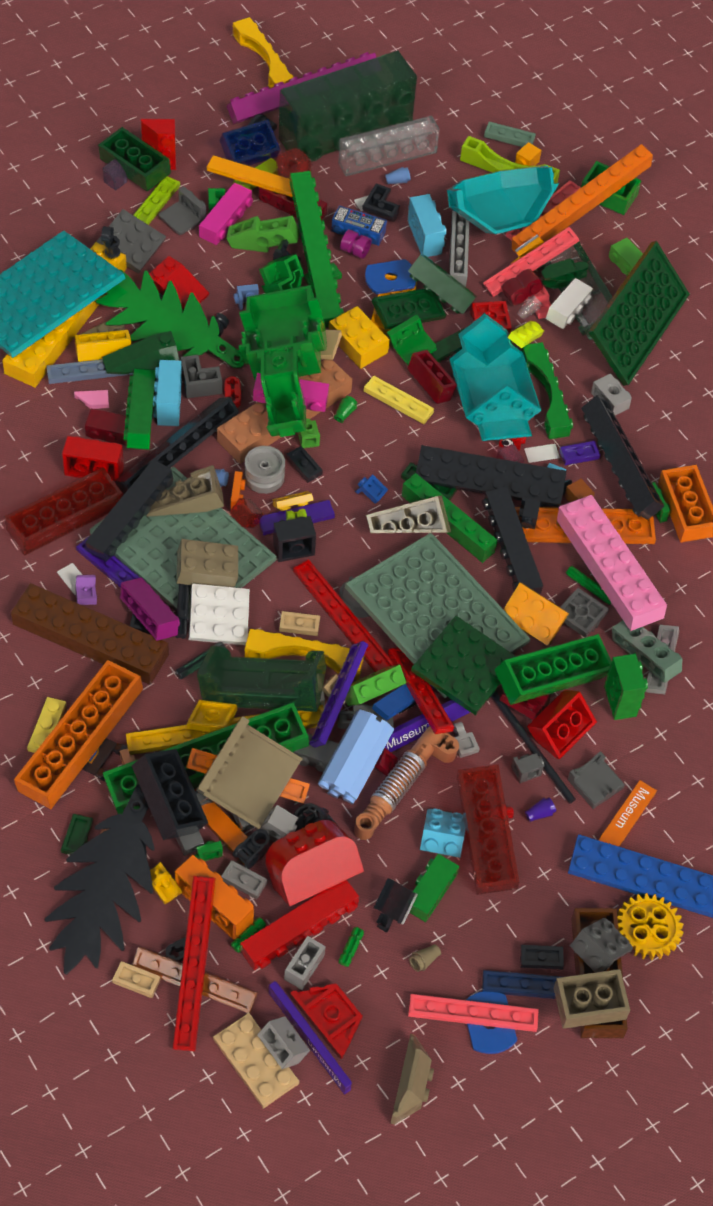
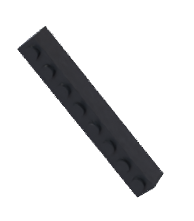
M596 395L581 408L585 414L583 417L590 424L591 432L597 437L598 445L604 450V457L611 463L612 472L618 476L619 485L626 491V498L634 506V513L638 517L642 516L648 520L665 506L608 401Z
M231 397L218 398L118 478L115 483L121 493L124 495L153 459L171 468L216 432L219 426L237 415L239 410Z

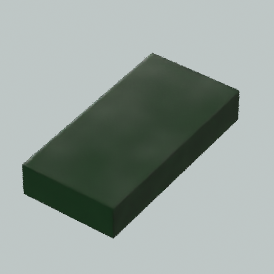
M73 814L61 853L71 855L87 842L93 818Z

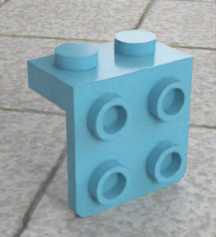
M428 809L420 850L460 858L467 816L457 812L450 813L440 809Z

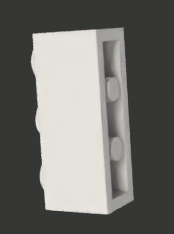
M575 278L549 307L545 319L564 329L567 324L570 325L573 322L576 314L579 315L584 305L589 304L592 299L591 292L593 288Z

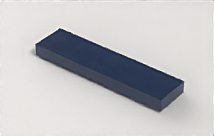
M483 970L482 992H498L504 995L556 999L554 985L556 979L562 976Z

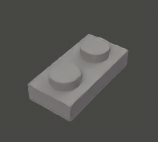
M232 860L221 876L224 882L255 899L259 897L268 879Z

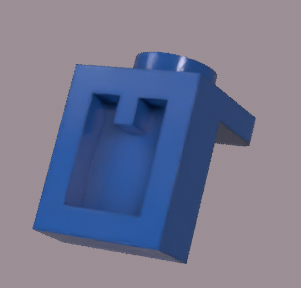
M372 474L370 477H364L357 484L359 487L355 492L359 494L362 491L376 504L388 489Z

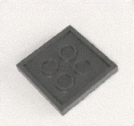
M124 209L109 225V227L114 228L113 235L117 236L120 240L118 248L120 253L126 255V266L138 274L166 239L165 235ZM100 237L97 240V243L104 245V242H101Z

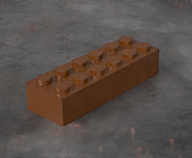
M575 908L571 918L573 941L582 929L603 918L612 922L619 931L617 908ZM574 951L576 975L595 973ZM620 957L611 964L607 971L620 969L623 978ZM627 1019L580 1026L581 1038H624L628 1030Z

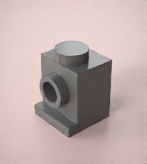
M537 753L533 755L527 754L519 760L517 757H514L511 768L518 782L523 783L541 776L544 762Z

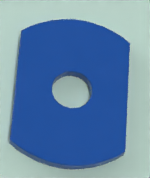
M406 259L371 264L366 268L365 281L375 294L414 289L416 286V281L409 276L411 273L408 272L412 264ZM387 273H394L397 278L395 280H388L385 278V275Z
M483 991L466 999L468 1001L508 1005L506 995L498 992ZM467 1024L473 1050L477 1052L497 1054L508 1050L517 1042L515 1029L498 1027L487 1029L483 1025Z

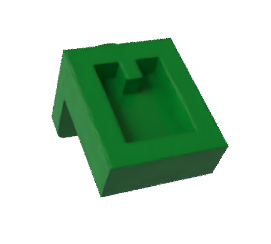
M208 188L209 213L225 195L224 188Z

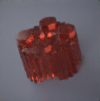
M297 148L285 150V153L282 152V155L280 154L276 160L279 176L289 179L290 173L312 172L313 164L310 158ZM296 164V169L293 170L292 166Z

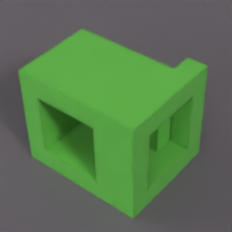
M306 418V430L298 432L300 444L303 448L320 445V433L318 432L316 420L311 421V419Z

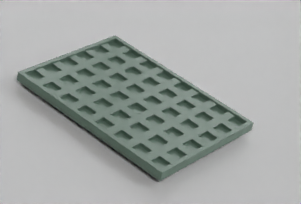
M173 466L171 468L174 478L173 483L165 490L176 486L175 483L181 480L183 482L188 478ZM222 508L200 513L150 517L144 515L138 527L129 533L127 540L120 544L114 555L140 578L142 577L151 586L153 591L176 612L179 584H177V550L181 539L238 546V580L234 588L244 587L277 559L274 553ZM103 520L90 529V534L95 531ZM190 585V587H189V602H188V618H189V619H190V601H191V586H192V585Z

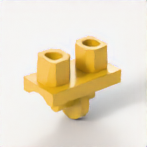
M161 862L150 870L152 887L164 904L169 903L182 894V890Z

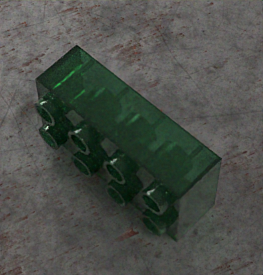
M395 51L281 89L278 139L297 165L306 161H317L323 155L337 150L345 151L352 145L366 140L374 141L381 135L395 130L403 131L412 125L417 75L401 53Z

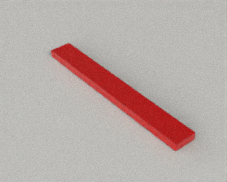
M309 559L293 568L295 575L352 645L361 641L368 644L364 659L374 672L388 666H394L390 657Z
M193 876L173 1050L196 1051L216 881L214 877Z

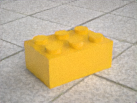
M358 306L329 321V330H341L342 332L338 346L360 369L388 353L389 339Z

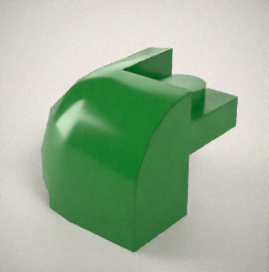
M297 254L275 259L259 269L264 281V285L261 287L265 293L300 287L302 277H304Z

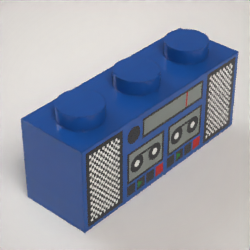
M339 206L332 219L331 231L344 235L350 229L359 233V236L364 235L371 238V244L379 246L386 233L387 220Z

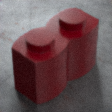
M526 269L519 273L516 278L507 280L501 288L507 299L513 305H518L529 296L540 292L543 286L539 277L531 269Z

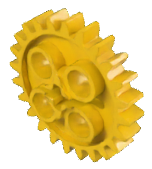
M647 893L644 899L637 894L636 901L630 897L628 903H623V909H619L617 913L619 915L617 916L619 932L633 946V950H635L634 956L642 953V959L646 955H649L651 960H653L655 955L661 959L663 953L669 956L670 950L675 951L676 944L679 945L681 941L679 937L683 935L681 929L684 924L679 922L682 916L675 915L678 910L677 908L670 909L671 902L664 904V897L658 901L656 894L653 895L652 899H649ZM637 914L642 919H636L633 915ZM658 914L663 919H657L654 915ZM635 934L643 935L644 939H639ZM656 934H662L665 938L661 939Z

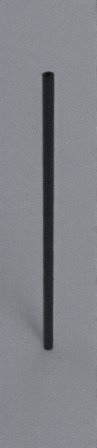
M495 691L491 698L530 751L542 757L544 762L543 768L569 804L573 803L576 798L508 706L500 701L501 697Z

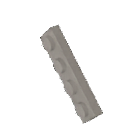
M660 625L657 638L661 642H665L674 652L678 640L679 627ZM649 671L647 678L648 689H646V692L665 695L668 681L664 683Z

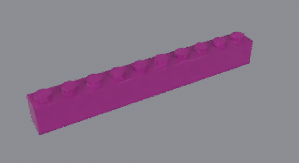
M366 52L361 54L358 59L352 57L345 60L346 63L341 64L337 62L332 64V67L329 69L323 67L318 69L317 73L312 74V72H308L299 79L298 77H293L288 80V83L279 82L270 89L269 87H264L259 90V93L250 92L241 99L235 97L227 105L233 125L254 118L258 114H266L375 76L382 71L376 54Z

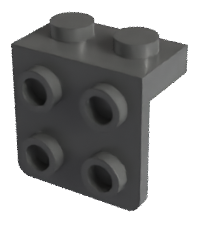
M184 186L178 189L179 201L159 214L160 219L179 235L197 226L206 218L205 203Z
M606 918L582 929L570 945L595 973L607 971L615 960L631 952L633 949L628 939Z

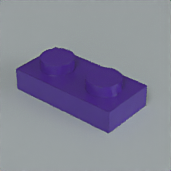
M595 441L562 446L559 451L564 465L593 461L600 458Z

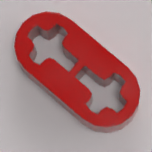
M230 376L224 382L225 397L235 396V401L233 402L238 408L241 405V382L239 378Z

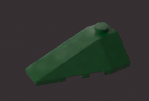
M168 331L152 335L102 357L107 374L129 375L134 373V369L156 370V367H159L160 360L179 361V356L172 332Z

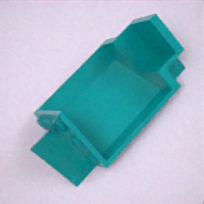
M484 313L458 334L462 349L449 359L465 416L478 426L482 441L530 437L532 433L528 421L538 414L541 408L524 354L512 345L511 340L508 338L507 329Z

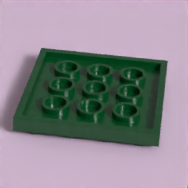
M455 616L413 665L411 671L476 716L501 685L495 669L504 660L517 656L458 616Z

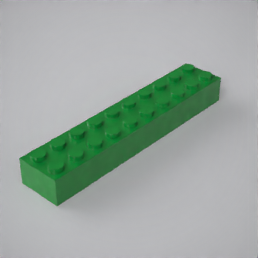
M294 702L248 719L250 721L247 725L291 752L309 746L308 734ZM236 724L163 751L177 749L192 786L196 789L205 774L186 768L191 749L194 748L218 755ZM138 760L103 772L104 780L117 814H123L136 786L139 784L132 765ZM135 806V807H133V808H134V809H139L140 806Z

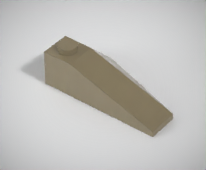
M214 466L196 470L190 474V478L183 482L179 480L175 483L176 486L169 490H164L160 500L155 501L146 516L200 513L224 507L223 493Z

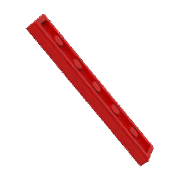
M399 647L389 649L388 655L394 666H401L406 685L434 734L453 732L454 725L429 683L411 671L414 664Z

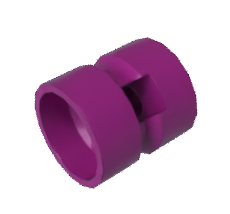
M348 229L342 238L340 249L347 253L353 252L354 256L364 259L369 252L372 240L364 235L359 236V233Z

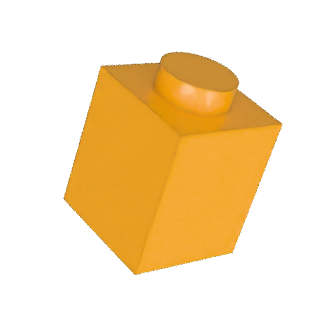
M528 142L517 152L515 163L535 166L540 162L542 150Z

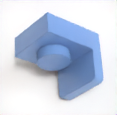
M258 284L237 286L234 301L235 304H238L239 310H243V302H247V297L259 295Z

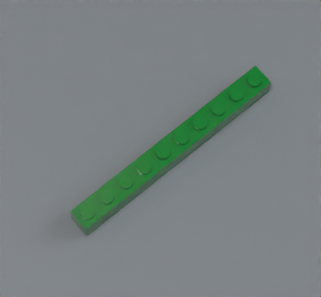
M311 171L290 173V188L314 298L318 297L326 328L329 327V321L344 314V311L339 306L341 298L340 293L336 292L338 288L337 279L333 278L334 265L330 264L331 251L326 246L328 245V237L323 232L325 230V223L320 218L322 216V209L317 204L319 196L318 192L314 190L316 182L315 178L311 176Z

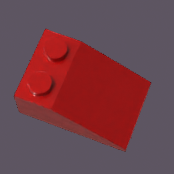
M170 256L149 273L158 292L162 295L165 293L168 282L172 281L181 302L182 312L190 293H194L199 303L209 296V292L186 267Z

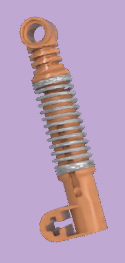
M429 725L412 749L407 750L403 754V757L393 767L388 777L380 784L378 790L370 798V804L364 812L357 816L354 826L355 836L361 840H367L373 836L374 830L380 822L396 808L403 796L408 792V789L411 788L418 776L423 772L431 755L444 763L454 761L459 749L458 740L448 733L434 734ZM365 824L369 828H362L360 825Z

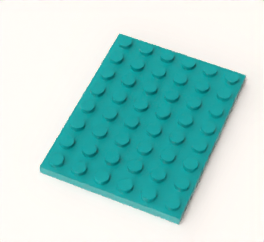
M66 231L58 233L54 238L0 274V348L14 358L126 279L124 273Z

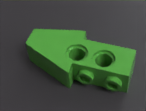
M256 216L229 226L227 240L230 246L235 249L268 252L269 247L279 246L281 241L287 239L289 244L297 243L300 229L293 216L260 221L259 217Z

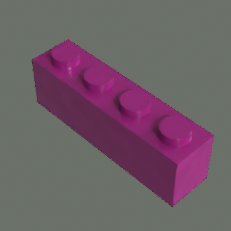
M142 577L121 582L120 599L156 641L177 636L180 625L179 618Z

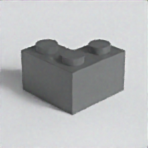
M199 355L181 357L182 378L186 398L222 394V377L219 366L201 369Z

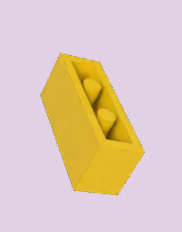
M120 330L75 335L78 362L100 360L110 353L131 345L129 331Z

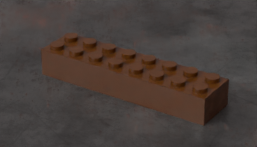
M32 583L29 584L11 611L13 625L103 665L109 660L141 676V681L149 685L152 684L169 656L167 642L163 640L156 641L153 636Z

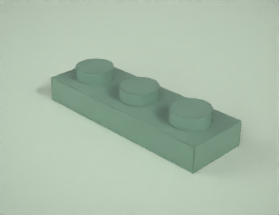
M489 121L484 137L523 147L528 142L533 145L536 133Z

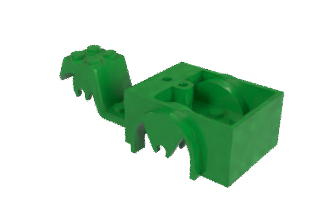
M311 285L247 297L246 311L239 312L245 330L241 332L243 338H241L242 345H239V350L245 364L250 365L255 381L257 373H261V384L268 412V425L266 429L272 437L295 435L297 432L306 430V404L299 377L321 373V351H326L327 349L326 329L318 297L314 298Z

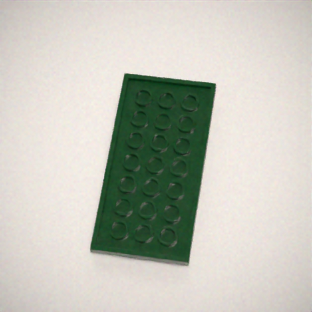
M657 241L650 243L588 332L623 386L630 384L690 295Z

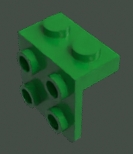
M418 315L409 318L387 332L391 346L406 365H409L412 354L415 352L428 350L431 354L437 350L436 344L424 331Z

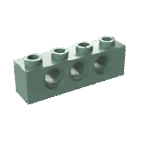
M623 620L612 627V640L628 654H636L638 661H641L644 667L664 683L682 672V657L671 650L665 642H661L651 631L646 630L644 627L630 631Z

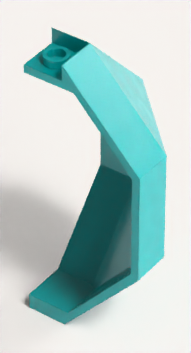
M548 165L497 171L461 180L447 190L449 208L485 233L499 234L529 226L538 220L559 183H554V173L552 167H548Z

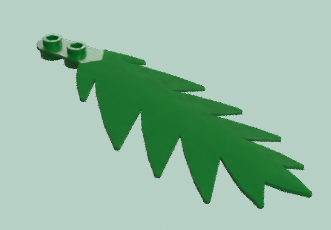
M146 270L143 274L141 290L124 273L126 279L107 291V295L96 300L97 304L107 307L127 308L107 321V326L146 321L130 335L131 341L143 340L155 334L171 331L177 351L193 348L184 356L202 355L209 350L233 368H240L245 363L241 352L218 336L219 327L214 316L211 317L210 325L208 326V321L194 293H190L182 312L181 302L172 281L168 282L161 300L154 281ZM219 347H224L225 351H221ZM234 357L240 358V361H235Z

